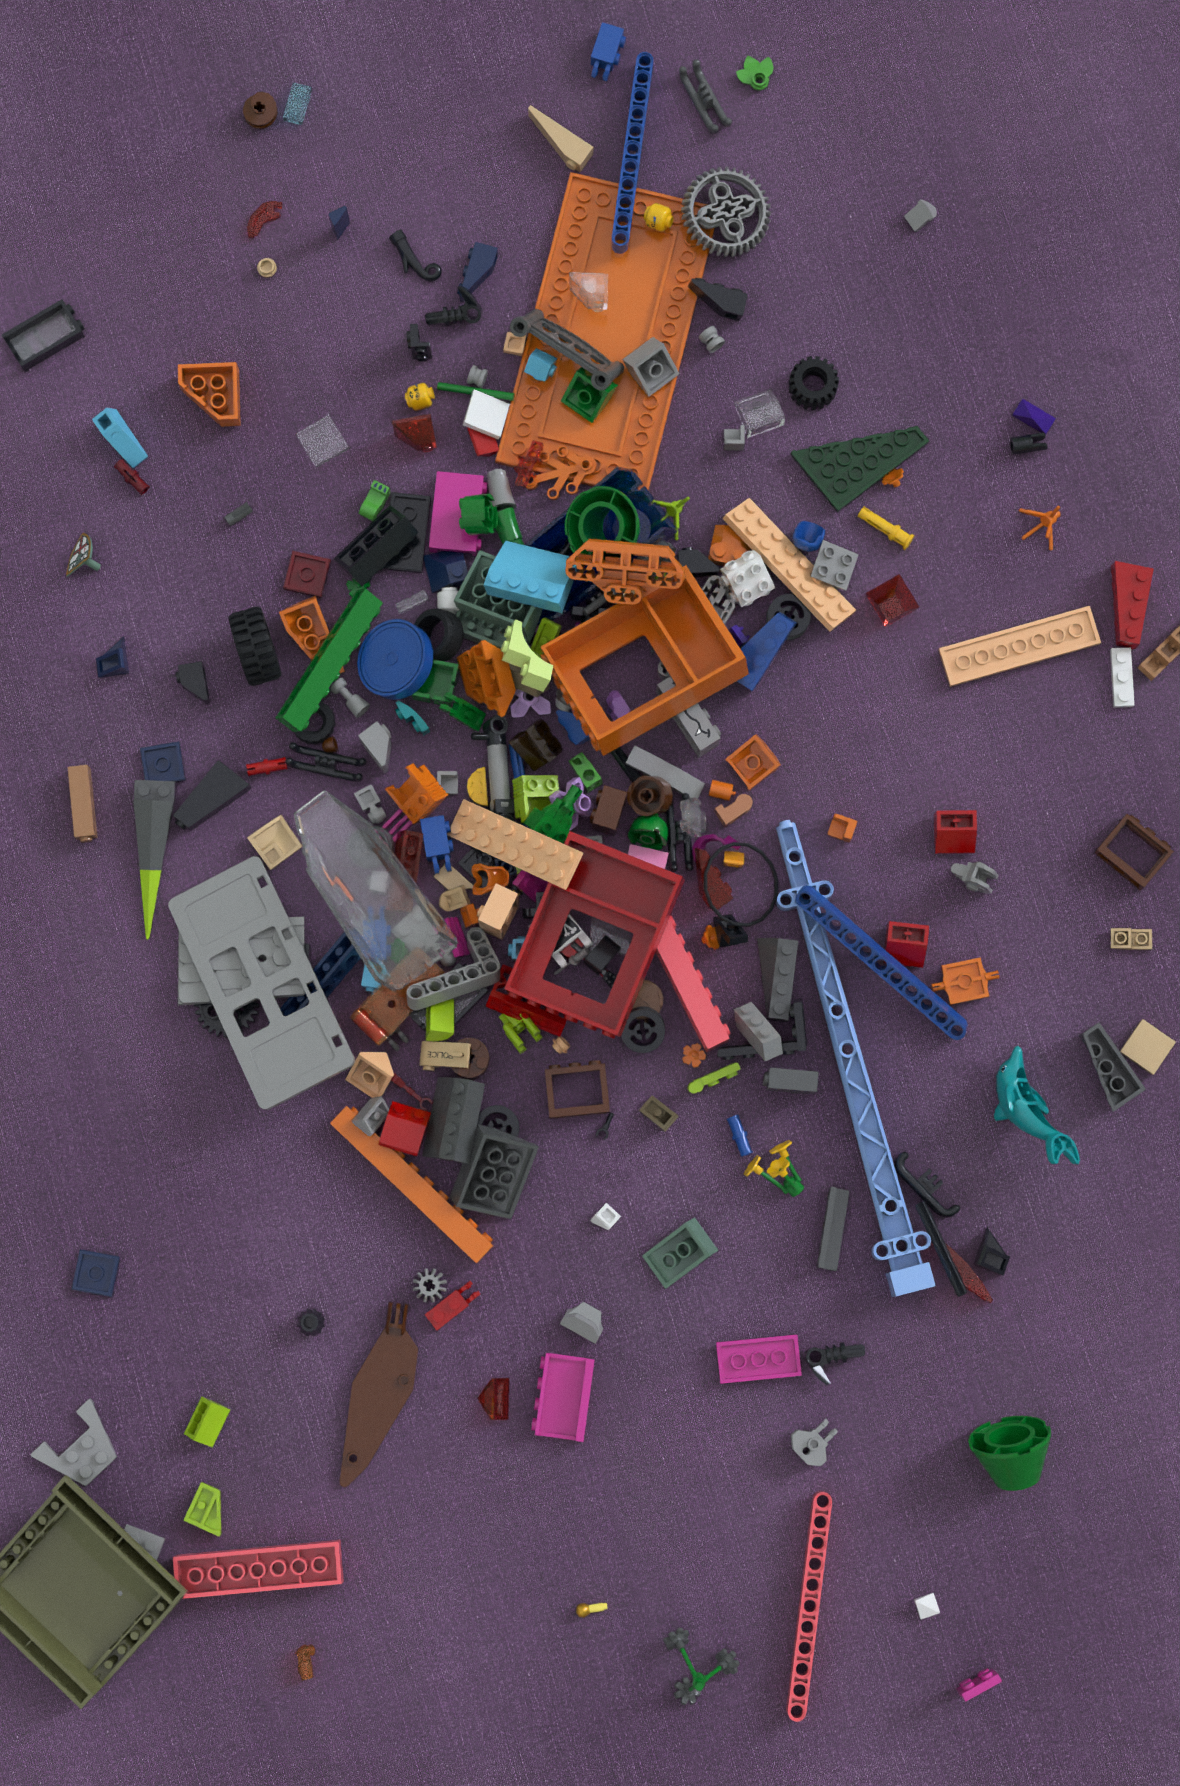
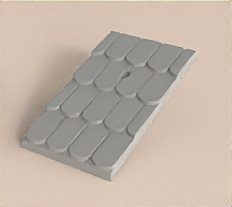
M304 916L289 917L304 949ZM271 928L250 939V945L266 977L291 964L275 928ZM178 929V1006L212 1003ZM288 929L282 932L286 940L292 938ZM232 948L210 961L225 997H230L251 985V980L236 948ZM295 979L273 992L275 998L304 996L305 994L299 979Z

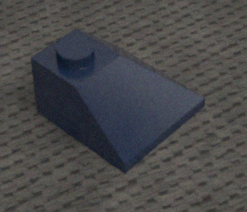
M441 551L424 555L423 558L432 594L442 591V588L461 587L468 574L463 552Z

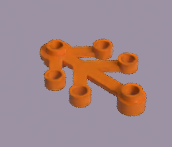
M561 445L557 448L558 456L560 458H567L575 463L574 465L567 466L551 457L547 451L542 450L538 454L539 461L556 468V470L538 475L528 473L524 475L522 483L526 489L534 490L538 487L539 483L558 478L555 485L547 491V496L550 500H557L560 495L559 492L570 474L577 473L573 482L566 485L568 494L575 495L585 475H591L596 470V461L591 456L579 457L570 452L565 445ZM561 449H566L564 455L560 454ZM547 454V459L542 460L541 456ZM585 462L590 463V466L588 468L583 467V464ZM533 478V482L528 484L527 479ZM570 486L576 487L573 492L569 491ZM552 491L557 492L556 496L551 497L550 493Z

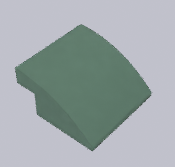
M479 550L454 599L455 605L459 609L456 616L463 625V638L478 644L480 641L486 640L501 649L503 642L506 640V637H504L505 630L516 619L522 622V633L529 646L543 609L487 595L484 582L496 556Z

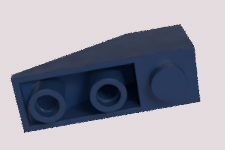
M475 242L474 248L471 247L468 253L469 265H465L462 276L465 277L463 284L460 283L459 286L462 285L473 293L493 273L498 257V248ZM457 290L460 302L463 303L465 300L460 294L459 290Z

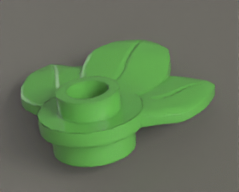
M747 56L744 62V69L736 71L737 77L743 84H749L755 90H764L769 83L768 77L773 73V63L770 57L765 58L759 63L751 56ZM756 80H762V83H756Z

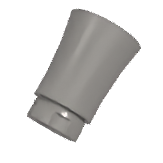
M502 469L489 471L487 473L489 494L495 500L491 501L493 507H497V511L514 507L515 510L517 506L512 496L506 471Z

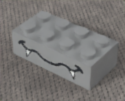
M671 676L657 684L656 693L658 696L676 686ZM698 703L672 717L698 758L719 746L721 732L716 725L712 726L707 710L705 708L701 709Z

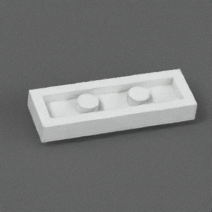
M1111 648L1113 708L1133 707L1134 690L1131 648Z

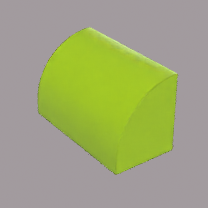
M454 999L426 1007V1041H442L450 1038L454 1034Z
M201 1396L184 1434L196 1442L213 1448L230 1409Z

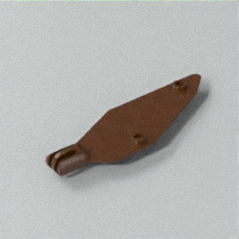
M388 1302L385 1328L352 1382L340 1474V1485L342 1487L349 1486L368 1467L413 1391L418 1347L405 1329L409 1304H404L402 1323H399L401 1303H396L394 1322H390L392 1302ZM350 1455H356L357 1459L355 1461H350Z

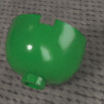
M640 815L632 822L628 832V839L633 844H636V842L643 844L641 847L660 850L663 845L666 846L669 835L667 824L658 815Z

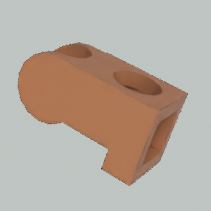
M741 794L736 798L735 802L726 808L722 804L716 807L714 813L723 826L727 827L750 811L753 804L752 798L747 794Z

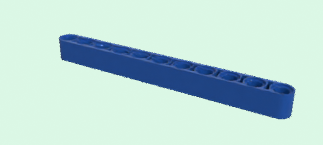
M648 52L639 53L635 64L611 241L612 250L618 254L625 253L629 247L653 71V57ZM641 63H647L648 65L643 66ZM643 80L646 83H639L638 81ZM637 98H642V99H644V100H643V101H637L636 99H637ZM638 115L641 118L636 119L633 116ZM632 133H637V134H639V136H635V137H634V136H632L631 134H632ZM629 151H635V152H637V153H636V154H630V153H628V152H629ZM631 168V169H633L634 171H633V172H628V171H626V169ZM629 186L632 189L626 190L623 187ZM628 204L629 207L623 208L621 205ZM625 222L627 225L621 226L618 223ZM623 240L624 243L619 244L616 241Z
M809 885L800 888L796 895V903L800 908L950 1038L960 1040L965 1036L968 1024L959 1013L815 888ZM806 893L811 899L805 900L801 894ZM816 907H823L826 912L820 913ZM832 920H838L841 926L833 925ZM847 933H853L856 939L848 938ZM868 946L871 952L863 951L862 947ZM882 959L887 965L882 966L878 964L877 960ZM892 973H899L902 978L896 979ZM914 986L917 991L911 992L907 987ZM923 999L931 1000L932 1004H924ZM944 1012L946 1013L947 1017L941 1018L939 1017L938 1013ZM959 1025L963 1030L956 1031L953 1026Z

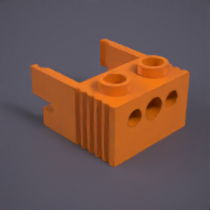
M413 763L406 766L405 769L408 770L410 777L399 789L391 785L385 790L414 825L420 822V819L427 818L443 802L448 793L443 790V787L436 781L425 765L417 768Z

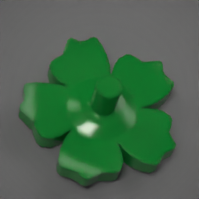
M353 578V581L348 580L346 583L351 597H353L357 590L370 587V582L361 586Z

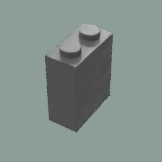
M769 1068L763 1074V1086H766V1091L811 1095L817 1092V1071Z

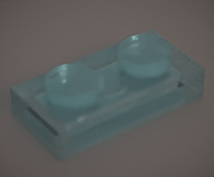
M293 82L283 114L284 121L302 125L312 87Z

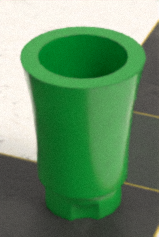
M514 507L498 511V525L495 530L502 545L505 541L524 545Z

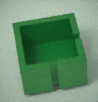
M433 659L430 674L425 683L412 694L413 700L430 703L432 699L434 704H446L452 707L453 702L447 700L444 695L445 693L452 695L455 693L454 686H456L458 680L459 664Z

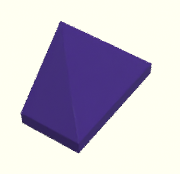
M1024 399L1021 400L1012 415L1040 433H1045V435L1056 419Z

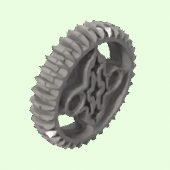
M727 166L724 168V171H722L721 167H718L716 171L712 168L709 173L704 171L702 176L698 175L696 180L691 182L692 186H688L687 192L683 196L685 199L682 201L684 207L681 208V212L685 213L682 215V220H687L683 224L684 227H689L687 234L692 233L691 240L697 239L696 245L703 244L702 249L706 250V248H709L710 254L716 251V255L720 256L721 252H723L724 257H727L730 252V255L734 257L736 252L739 256L743 254V251L747 253L750 248L754 249L756 244L761 242V238H764L765 232L769 228L768 224L771 219L768 217H770L771 212L768 210L771 204L766 203L769 197H763L766 192L765 190H759L761 184L755 185L756 178L750 180V174L742 175L743 170L736 173V168L729 171ZM720 181L734 182L745 188L751 196L745 194L733 197L729 185ZM712 183L708 191L711 204L702 207L698 211L697 217H694L693 207L698 192L705 185ZM716 191L722 192L723 197L718 196ZM755 207H757L759 212L757 226L747 239L741 241L740 238L744 234L742 219L750 217L754 213ZM700 227L703 229L719 227L723 238L733 243L718 242L707 236ZM729 227L735 228L737 233H732Z

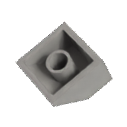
M654 337L622 359L630 375L647 396H651L680 374L665 345Z
M375 722L359 734L358 737L363 747L385 774L388 772L392 746L390 738L392 736L384 724L380 726L378 722Z

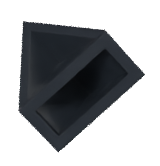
M987 1227L974 1265L1003 1276L1010 1256L1006 1255Z

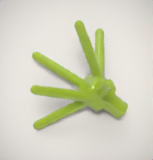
M690 497L671 503L645 498L644 502L664 507L667 512L649 527V530H652L668 516H671L674 519L675 540L678 541L679 513L682 512V507L690 500Z

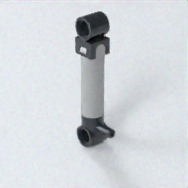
M497 715L484 722L483 733H472L471 739L486 740L491 798V801L488 802V810L515 822L511 815L515 811L514 799H510L506 744L508 722L504 717ZM493 723L497 725L498 731L493 728Z

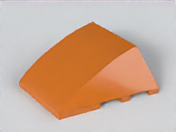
M482 640L470 650L456 657L467 696L478 703L487 704L489 710L494 709L497 711L498 716L503 717L516 692L509 663L502 661L503 652H501V649L486 640Z

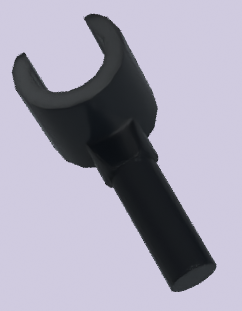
M609 1113L603 1127L598 1129L597 1137L599 1131L603 1130L606 1132L604 1140L607 1139L609 1135L608 1128L614 1116L613 1113Z

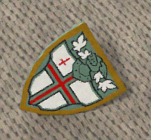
M82 533L69 559L66 572L67 577L83 564L96 571L100 569L101 564L92 560L93 547L89 535Z

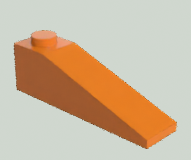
M316 596L298 602L279 612L286 631L311 661L330 633ZM343 666L339 673L345 672Z

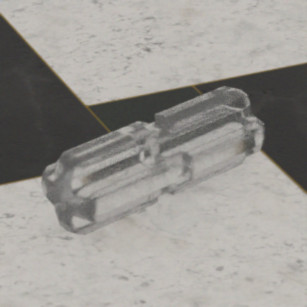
M422 590L412 595L410 599L406 598L396 603V608L400 614H403L412 609L414 605L418 606L428 601L429 597Z

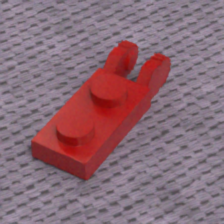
M471 1281L467 1282L459 1290L456 1289L425 1314L437 1331L467 1308L469 1303L481 1294L479 1291L474 1292L467 1300L462 1297L461 1293L473 1285Z

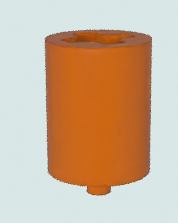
M712 780L708 796L730 801L731 795L735 796L736 792L732 791L733 784Z

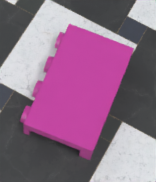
M437 471L429 540V551L431 553H437L438 550L472 553V556H477V551L481 550L482 539H478L479 535L470 536L466 533L465 529L460 528L459 519L462 516L459 500L465 496L487 494L488 484L484 482V476Z
M546 1353L545 1357L541 1356L540 1369L544 1370L543 1377H538L537 1389H540L541 1392L540 1398L536 1397L534 1410H538L537 1418H533L531 1430L535 1431L536 1436L584 1442L595 1359Z

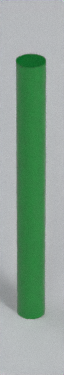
M438 382L437 390L471 395L475 389L497 399L514 401L515 393L442 382Z

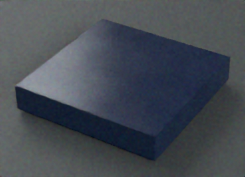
M179 741L140 748L145 780L175 781V783L186 781Z
M80 1249L71 1290L112 1297L121 1257Z

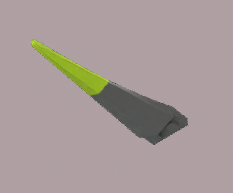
M135 780L133 801L147 940L150 938L160 875L175 803V781Z

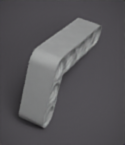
M474 927L467 932V947L475 963L409 986L407 988V1004L410 1009L420 1010L490 986L500 980V962L483 929Z

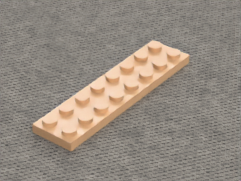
M750 498L723 517V520L752 550L761 555L763 562L829 632L854 614L856 609L836 588L810 577L814 565Z
M1086 606L939 648L938 651L949 686L952 687L1100 645L1101 640L1090 606Z
M463 799L451 824V832L447 833L448 836L565 890L583 856V852L465 799Z

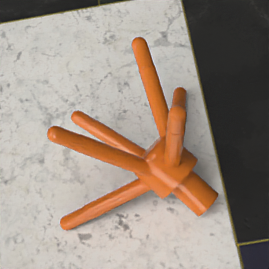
M1056 506L1053 511L1046 513L1020 508L1019 512L1039 517L1041 521L1040 524L1023 535L1022 540H1025L1038 529L1045 526L1047 527L1045 537L1048 538L1049 550L1052 551V525L1056 523L1057 518L1061 515L1058 511L1060 506Z

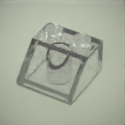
M569 272V290L587 309H592L595 312L607 310L608 274Z
M771 389L734 401L741 423L745 426L747 438L784 425V413Z

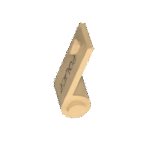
M422 1041L419 1066H423V1070L435 1071V1068H439V1066L468 1068L471 1044Z

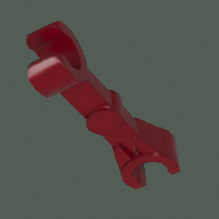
M394 1073L391 1081L397 1086L404 1088L409 1095L415 1097L420 1102V1108L427 1111L422 1106V1103L427 1100L433 1104L432 1100L429 1098L422 1099Z

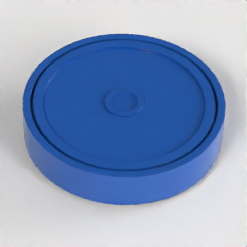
M402 619L385 621L369 632L360 647L357 660L359 677L369 691L385 699L399 700L415 693L427 680L433 664V647L428 635L418 626Z

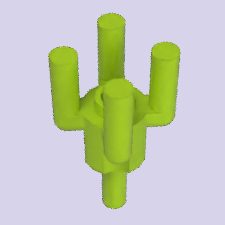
M501 1014L499 1019L504 1024L505 1034L520 1054L526 1051V1047L518 1034L525 1028L536 1042L543 1038L540 1030L530 1017L525 1019L519 1014L522 1018L519 1021Z

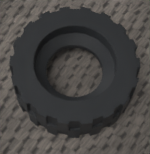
M320 701L319 709L316 712L323 719L322 727L317 731L305 729L301 732H294L296 737L300 741L306 742V744L318 745V743H323L334 732L336 724L334 714L323 701Z

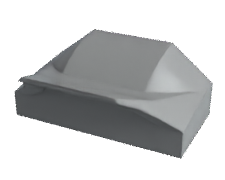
M585 1302L568 1309L560 1322L561 1325L595 1344L603 1331L601 1311Z

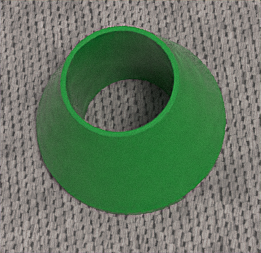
M596 486L580 493L573 500L565 519V535L568 536L571 545L569 547L573 553L589 538L607 540L603 533V521L611 510L616 514L619 521V532L614 541L637 542L641 528L640 520L632 501L623 492L608 486ZM584 549L581 554L593 555V552ZM604 551L603 560H605V556L621 557V554L606 553Z
M1031 1416L1001 1418L1002 1422L991 1425L989 1421L977 1427L970 1434L968 1439L970 1449L998 1488L1017 1491L1032 1487L1039 1482L1051 1439V1428L1046 1426L1044 1420Z

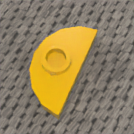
M482 767L471 774L467 782L469 797L474 803L488 807L486 769Z

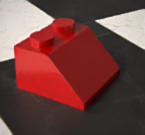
M392 1101L378 1145L417 1156L428 1129L431 1112Z

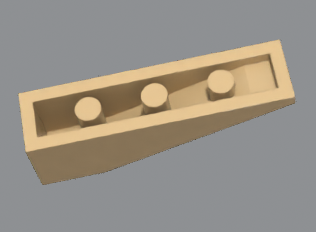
M530 105L528 107L530 119L559 154L566 166L571 170L581 172L593 156V146Z

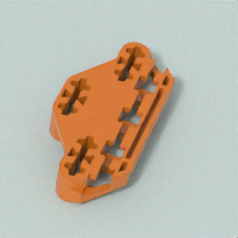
M589 538L566 560L565 572L570 579L592 581L604 592L605 599L611 603L635 605L643 597L659 588L677 589L685 580V569L676 560V554L672 549L664 545ZM586 549V551L593 552V555L581 554V552ZM604 551L606 553L621 554V557L605 556V560H603ZM633 554L634 556L649 557V560L633 559V562H631V556ZM659 558H669L671 562L661 561V565H659ZM574 565H576L577 569H579L578 572H576L575 568H573ZM593 567H596V570L599 571L598 574L595 573ZM653 572L656 573L658 579H654V575H652ZM665 572H666V573H667V575H666V578H667V579H666V581H663L664 578H665L664 574H665ZM673 574L676 575L678 581H674V577H672ZM612 588L615 589V592H617V595H614V592L611 591ZM632 590H634L635 594H637L636 597H634L633 593H631Z

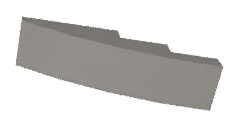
M635 745L626 761V765L642 772L645 776H658L670 783L673 791L681 795L688 793L689 798L696 802L705 786V783Z

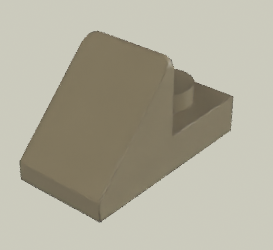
M653 1095L639 1109L644 1116L664 1132L679 1117Z

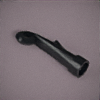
M402 229L397 230L389 237L400 254L405 273H408L409 264L422 279L426 281L439 279L442 274L441 267L436 263H430L423 269ZM430 269H436L435 274H429Z

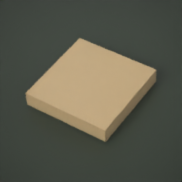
M1141 1019L1120 1050V1053L1151 1075H1154L1176 1042L1144 1019Z

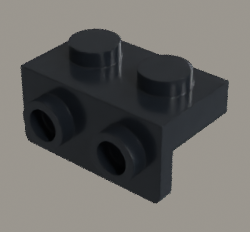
M410 324V331H407L408 349H411L413 359L420 362L432 359L430 342L420 343L418 324Z

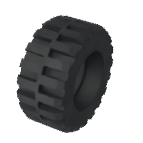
M255 606L232 613L228 620L248 684L256 686L279 679L282 676L281 669L261 607Z

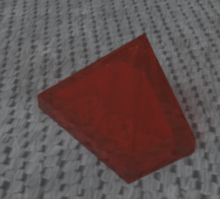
M491 1378L477 1398L491 1420H508L509 1378Z

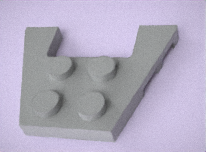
M91 1398L76 1411L88 1424L89 1429L64 1453L58 1456L44 1441L30 1454L33 1458L64 1475H68L71 1479L84 1486H88L117 1458Z

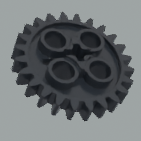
M254 1001L241 1007L244 1008L243 1011L235 1010L234 1012L238 1013L236 1021L242 1034H244L243 1027L250 1029L249 1021L256 1022L252 1016L259 1015L254 1009L259 1008L260 1005ZM194 1004L195 1007L199 1008V1010L195 1011V1014L201 1015L198 1018V1022H204L202 1027L204 1029L210 1027L208 1031L210 1034L216 1030L217 1037H220L223 1033L224 1037L228 1038L218 1015L215 1017L210 1016V1012L214 1008L213 1004Z

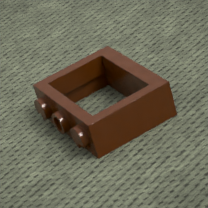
M1126 814L1094 853L1136 888L1142 890L1174 851L1170 849L1171 846L1166 841H1160L1155 837L1156 834L1148 827L1144 828L1139 824L1140 820ZM1124 825L1161 854L1160 858L1144 877L1107 848Z
M600 1060L589 1061V1065L581 1066L580 1062L569 1063V1067L561 1068L560 1064L549 1065V1069H545L550 1119L610 1113L605 1063L601 1064ZM600 1071L603 1104L555 1109L551 1076Z

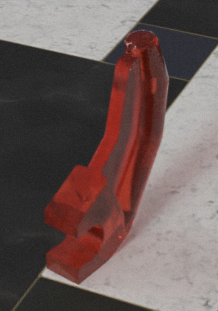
M269 201L262 203L251 215L247 225L249 238L258 236L264 223L281 217L280 212H275L274 209H282V202Z

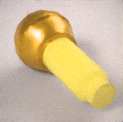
M580 1603L576 1607V1614L584 1618L590 1613L604 1611L608 1609L607 1603L592 1605Z

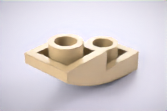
M1111 928V949L1152 950V929Z

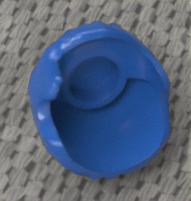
M801 521L793 532L792 539L794 545L804 552L818 550L825 537V529L815 523Z

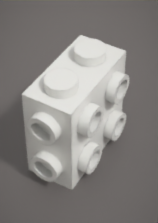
M755 550L743 553L742 557L735 561L727 562L720 569L723 575L720 578L725 587H728L730 593H728L730 599L733 597L734 603L741 607L751 605L755 599L766 596L771 590L775 589L761 555Z

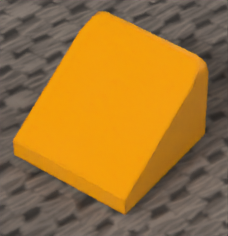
M725 851L723 865L742 868L744 865V853Z

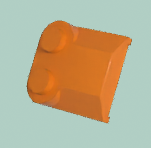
M715 525L708 557L715 565L725 566L727 562L735 561L742 557L743 553L750 551V547L729 525Z
M757 734L725 759L744 781L749 790L781 766L777 757Z

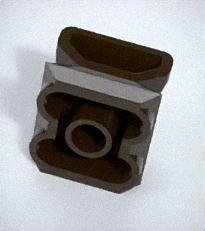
M541 718L508 741L533 772L555 759L563 751L560 741L553 736L548 724Z

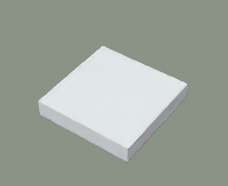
M474 389L463 425L499 440L510 404Z

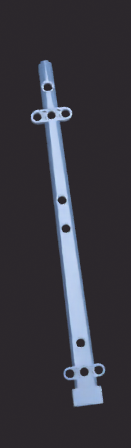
M785 820L779 823L776 831L792 889L780 892L776 905L782 911L793 909L798 911L883 1241L876 1243L872 1247V1256L879 1261L886 1259L889 1261L891 1272L886 1273V1278L892 1297L934 1287L936 1285L929 1262L922 1263L919 1252L929 1247L931 1238L924 1231L913 1232L826 929L796 903V895L800 888L805 885L812 886L818 892L820 887H827L829 894L823 895L827 900L831 898L834 887L826 880L812 883L796 825L791 823L790 820ZM795 853L799 856L800 860L792 862L789 859V855ZM787 896L790 898L791 903L783 905L780 902V898ZM833 1006L840 1007L842 1010L841 1015H833L831 1008ZM842 1046H851L852 1054H844ZM887 1201H892L895 1204L893 1212L886 1210L885 1203ZM918 1235H922L926 1239V1243L922 1247L916 1244V1237ZM899 1240L904 1241L906 1244V1249L903 1252L898 1251L896 1248V1243ZM879 1245L884 1246L887 1250L884 1257H880L876 1253Z

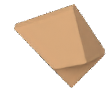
M360 1052L345 1080L371 1098L383 1096L394 1076L387 1052Z

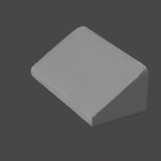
M382 1096L371 1098L352 1120V1123L368 1136H372L387 1117L389 1108Z

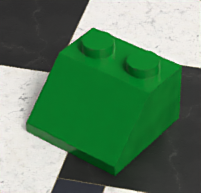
M581 367L576 371L561 402L593 423L610 401L618 385L612 381L611 385L605 390H597L591 383L593 374Z

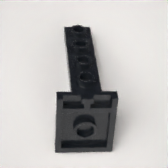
M803 998L794 999L793 1004L790 1006L791 1018H795V1024L792 1026V1035L797 1040L781 1041L783 1055L794 1054L795 1050L806 1051L807 1049ZM751 1044L722 1046L717 1054L718 1057H723V1060L735 1059L737 1055H743V1058H752L758 1052Z

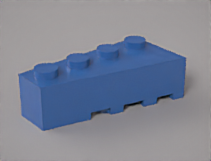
M779 612L741 648L746 657L749 674L737 682L751 691L755 690L797 622Z

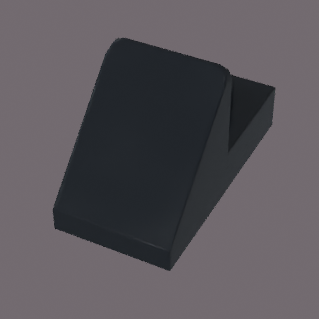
M732 914L723 915L727 919L738 923ZM718 916L713 917L720 947L748 942V935L742 927L733 926L721 920Z

